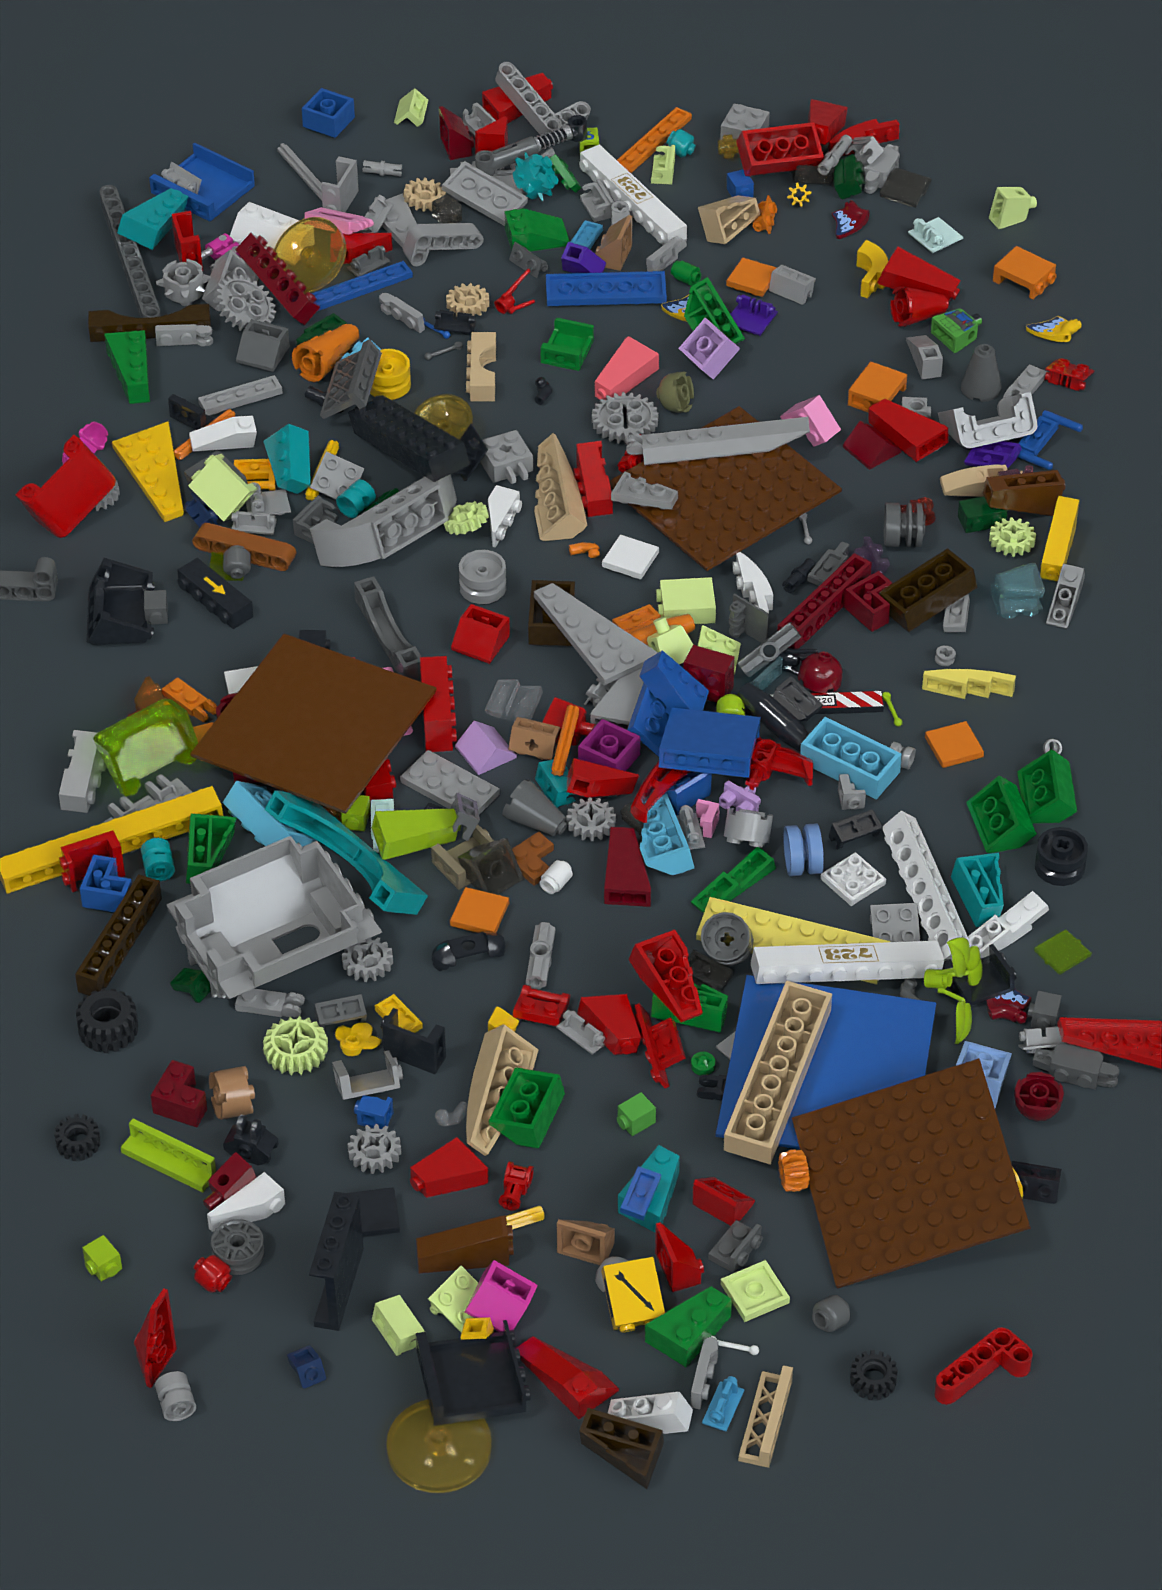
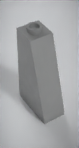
M642 668L616 681L592 710L591 723L597 725L604 719L621 728L628 729L644 683L639 677Z

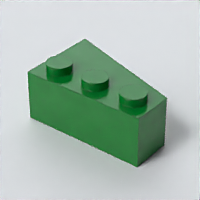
M711 1286L645 1324V1342L687 1368L701 1352L703 1341L714 1336L731 1317L732 1299Z

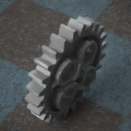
M235 274L231 278L226 276L215 288L213 303L218 304L215 309L222 311L220 316L226 317L225 322L231 321L232 327L238 325L239 331L246 328L251 319L270 324L275 318L274 314L276 313L273 310L276 305L271 303L273 298L267 297L269 291H263V285L258 287L256 280L253 283L250 282V277L244 280L242 275L238 278Z
M622 392L621 396L614 393L613 398L607 395L606 400L600 399V404H595V409H592L593 429L597 430V434L602 433V438L609 437L610 442L617 439L618 444L621 440H624L626 443V437L631 434L646 435L650 434V432H655V427H658L657 407H653V402H648L647 397L641 399L640 394L633 397L632 392L629 396H626L625 392ZM623 407H626L627 429H624Z

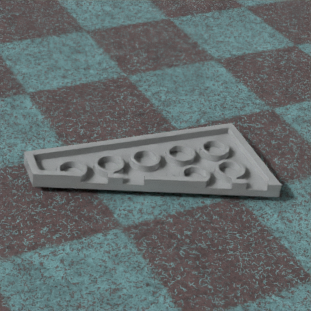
M551 583L534 591V598L603 685L641 669L645 660L658 653L555 584Z

